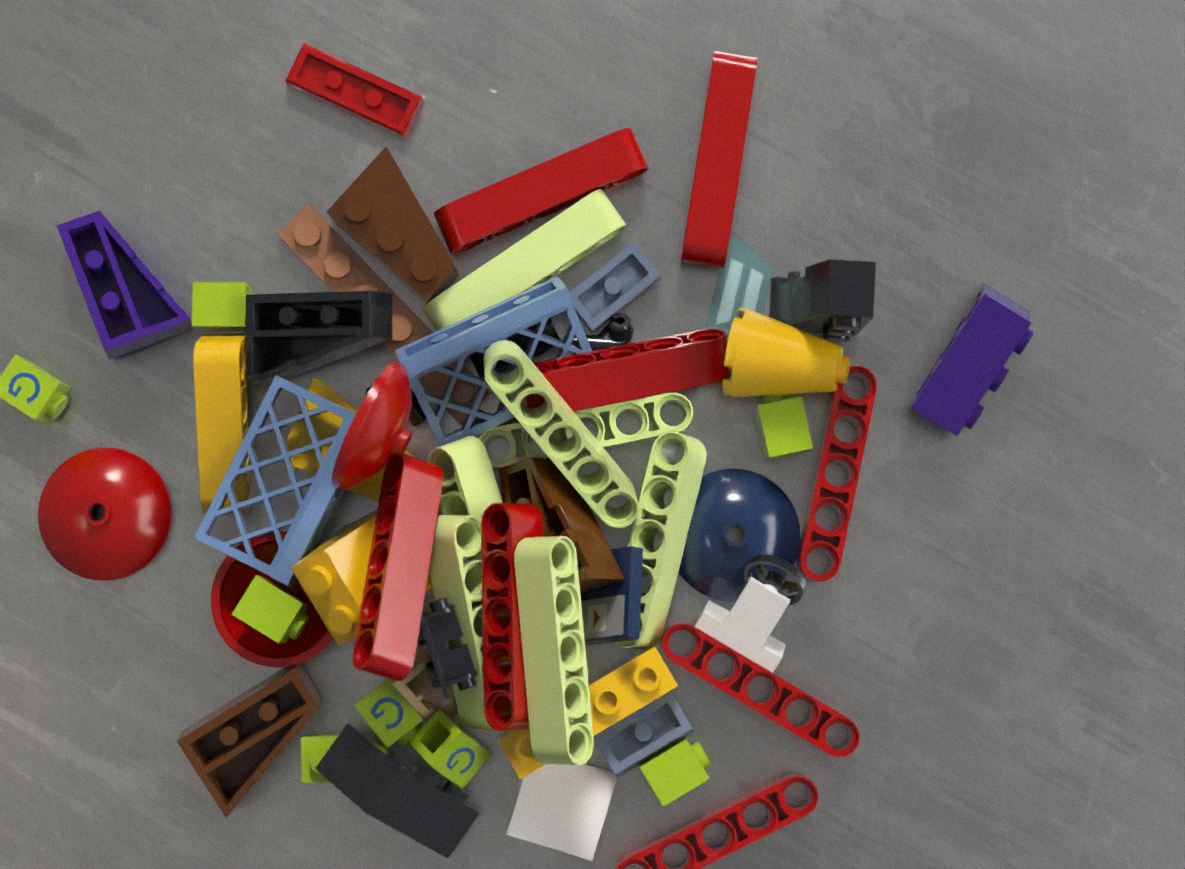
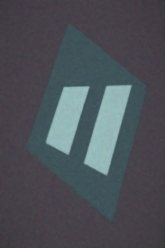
M732 229L725 268H720L707 320V326L711 329L726 331L727 342L734 317L740 318L737 311L739 307L751 309L761 314L764 313L774 270Z

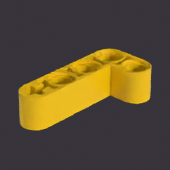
M246 333L203 334L197 340L194 347L193 367L199 484L203 513L207 512L249 429ZM248 456V458H247V460H246V462H245V464H244L243 467H246V466H249V465H250V457H249V456ZM251 472L239 476L233 486L238 503L251 499ZM229 497L227 498L223 508L231 506ZM251 506L240 509L241 513H249Z

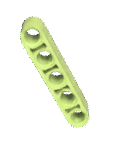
M598 189L436 296L423 307V311L437 331L556 277L614 238L627 225L604 191Z
M507 340L491 344L484 355V374L488 386L605 524L613 528H624L632 524L638 516L639 503L631 480L518 345ZM500 359H510L517 364L514 371L509 374L497 373L492 368L495 362ZM533 393L540 394L545 398L544 403L537 408H528L521 403L525 396ZM558 428H567L573 432V435L566 441L558 442L550 438V434ZM593 461L601 465L600 469L594 474L586 475L578 471L579 467L586 462ZM615 495H622L628 498V501L620 507H611L606 504L608 499Z
M665 393L574 411V413L581 421L588 420L597 426L598 435L596 440L607 450L656 440L667 431L683 433L689 427L693 418V407L684 395ZM668 403L678 404L684 410L685 420L677 426H669L660 417L661 408ZM624 412H633L640 417L642 422L641 429L635 434L626 435L618 430L616 425L617 417ZM520 423L493 427L486 430L479 437L485 448L487 443L494 438H504L510 443V452L505 459L501 461L490 459L493 470H498L529 457L549 458L545 452L534 451L529 446L530 434ZM558 428L552 432L554 440L558 442L566 441L573 435L572 431L567 428Z
M667 431L661 434L652 446L638 502L639 513L633 522L628 546L643 549L642 583L644 578L649 575L651 578V588L645 595L641 587L639 639L614 642L623 648L648 650L655 647L663 636L706 464L707 452L703 443L692 436L676 431ZM681 444H683L684 456L682 460L676 464V449ZM669 488H672L673 500L668 507H665L664 495ZM660 531L662 534V544L655 551L653 539Z
M468 436L437 447L430 452L428 462L440 466L443 470V484L439 503L443 515H471L481 522L482 515L490 504L503 503L488 452L478 438Z
M438 515L429 566L435 600L447 597L449 605L454 604L463 636L447 642L450 649L467 643L474 667L478 673L474 677L477 685L459 691L457 683L452 685L458 715L466 727L496 731L488 725L484 714L481 522L471 515Z
M566 536L527 537L520 540L516 546L514 564L531 748L535 759L541 764L584 765L592 756L594 738L577 553L572 540Z

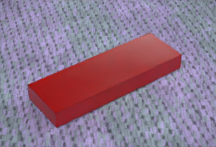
M303 43L285 80L288 86L403 139L406 138L424 101L423 97L306 43Z

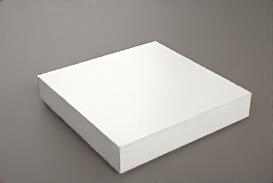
M588 763L584 765H544L523 778L506 835L593 861L617 777L613 771Z

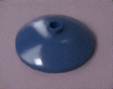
M723 469L702 476L678 573L686 583L699 593L715 600L736 602L746 586L744 569L749 560L754 556L773 555L794 565L800 546V525L792 502L773 481L753 471ZM731 526L742 528L744 537L741 542L734 543L728 539L727 531ZM765 564L770 571H775L784 578L788 575V573L780 568ZM753 566L751 568L754 579L759 581L756 568Z

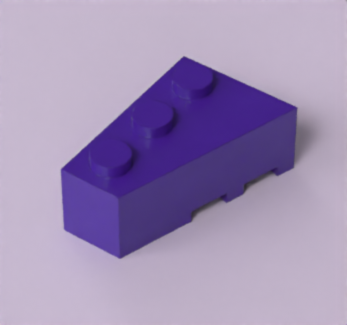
M100 210L57 225L109 360L194 329L190 317L168 294L158 279L152 275Z
M985 283L977 294L979 296L978 300L966 318L963 317L956 328L957 332L944 352L939 355L911 403L912 409L958 436L963 426L969 430L974 426L984 409L979 402L988 389L996 392L1009 371L1004 367V364L1012 352L1020 355L1034 334L1033 331L1028 329L1032 323L1029 310Z

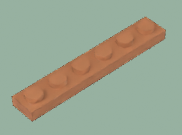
M310 204L277 233L332 292L377 291L392 294L393 339L382 342V344L398 361L399 358L395 350L433 333ZM455 361L446 366L453 368ZM464 364L462 365L460 371L474 375ZM435 370L419 377L418 380L429 393L441 397L450 375ZM457 378L449 400L471 406L479 385ZM487 388L479 407L492 396V393ZM445 407V410L460 425L464 423L466 413Z

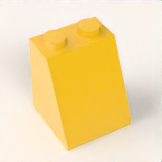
M377 510L342 527L291 567L338 647L356 638ZM428 572L425 592L432 588L430 572Z

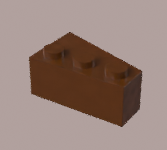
M386 146L327 210V214L340 229L422 302L427 304L447 290L459 277V273Z
M529 457L498 469L504 503L534 505L542 516L543 537L566 536L572 540L577 553L580 594L624 579L588 503L550 458Z
M301 664L284 667L184 729L177 740L182 751L226 818L320 706L321 696Z

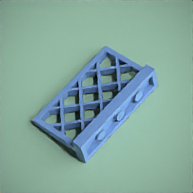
M558 276L395 350L401 365L406 368L412 389L439 447L468 436H476L515 418L505 405H503L501 410L493 414L478 409L486 388H491L485 380V374L480 378L460 371L467 355L476 351L485 354L488 349L487 346L497 341L506 340L507 337L515 333L531 337L525 352L530 360L539 340L560 347L556 358L566 356L567 351L577 354L592 351L572 304L573 301L569 291ZM565 311L570 324L563 341L542 334L548 318ZM537 324L535 330L528 329V327ZM574 335L579 346L571 344ZM500 359L508 363L517 365L510 359ZM455 361L453 368L446 366ZM496 361L495 364L492 366L493 370H494V368H495V366H496L497 361ZM435 370L450 375L441 397L423 391L418 378ZM457 378L479 385L471 406L449 400ZM428 401L438 404L435 413ZM445 407L466 413L462 428L444 436L439 422ZM474 417L481 418L480 420L473 422Z
M275 375L194 539L271 576V578L287 586L297 587L299 581L291 567L317 547L344 492L332 486V473L339 450L356 413ZM284 389L297 395L302 414L279 421L274 404L281 390ZM306 400L319 406V408L309 411ZM330 411L344 418L335 436L321 441L318 440L312 417ZM270 415L272 424L264 426L268 416ZM305 420L312 444L288 451L281 428ZM275 431L282 454L258 462L254 450V444L258 436ZM330 445L324 457L321 448ZM315 450L320 467L315 477L299 482L291 458ZM249 456L252 465L243 467ZM285 461L292 485L268 493L261 469ZM254 471L262 495L238 503L233 486L239 476ZM310 485L305 497H303L301 488ZM294 491L299 509L294 518L278 523L271 499ZM229 497L231 506L223 508L227 498ZM264 501L271 526L248 533L240 509ZM234 512L241 534L240 537L223 542L209 535L218 517ZM289 527L283 539L280 529ZM274 532L279 549L271 565L255 557L250 540ZM243 542L246 553L233 546Z

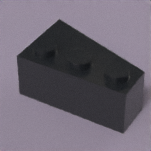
M829 259L805 267V276L801 278L798 271L789 272L788 278H771L769 317L807 333L823 334V339L830 342L850 341V336H856L873 318L876 262Z
M341 291L246 295L247 385L270 386L275 375L287 380L393 339L391 293Z
M349 723L346 724L315 768L366 814L446 858L450 857L480 814L466 803L470 795L450 780H447L442 785L441 783L444 779L423 764L416 768L417 763L397 748H393L392 751L388 750Z

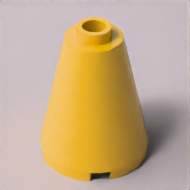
M738 308L737 311L740 318L734 317L725 353L724 366L732 370V380L723 379L724 395L747 397L835 392L838 383L846 384L850 368V357L843 356L842 346L751 309Z

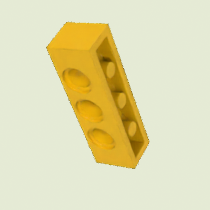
M656 647L651 648L589 685L593 736L678 686ZM530 729L513 730L498 739L520 780L546 765L538 762L533 755Z

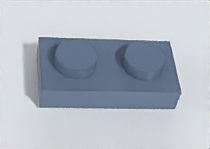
M633 241L569 292L576 313L593 333L606 323L609 318L617 314L659 280L661 274Z
M670 690L596 734L593 738L618 778L695 731Z

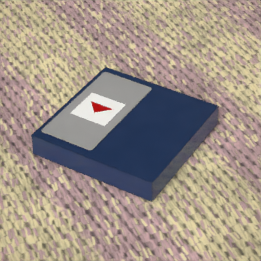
M628 546L610 549L624 579L580 594L585 646L639 639L643 564L642 548Z

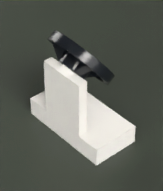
M764 554L754 556L749 560L744 569L746 586L731 611L709 599L701 611L695 627L773 673L783 657L786 644L770 634L787 606L796 604L801 600L806 590V582L801 572L794 565L780 557ZM765 564L780 568L788 573L795 582L787 581L781 574L770 571ZM753 566L756 568L759 581L754 579L751 568ZM798 591V593L795 595L783 596L784 594H789Z

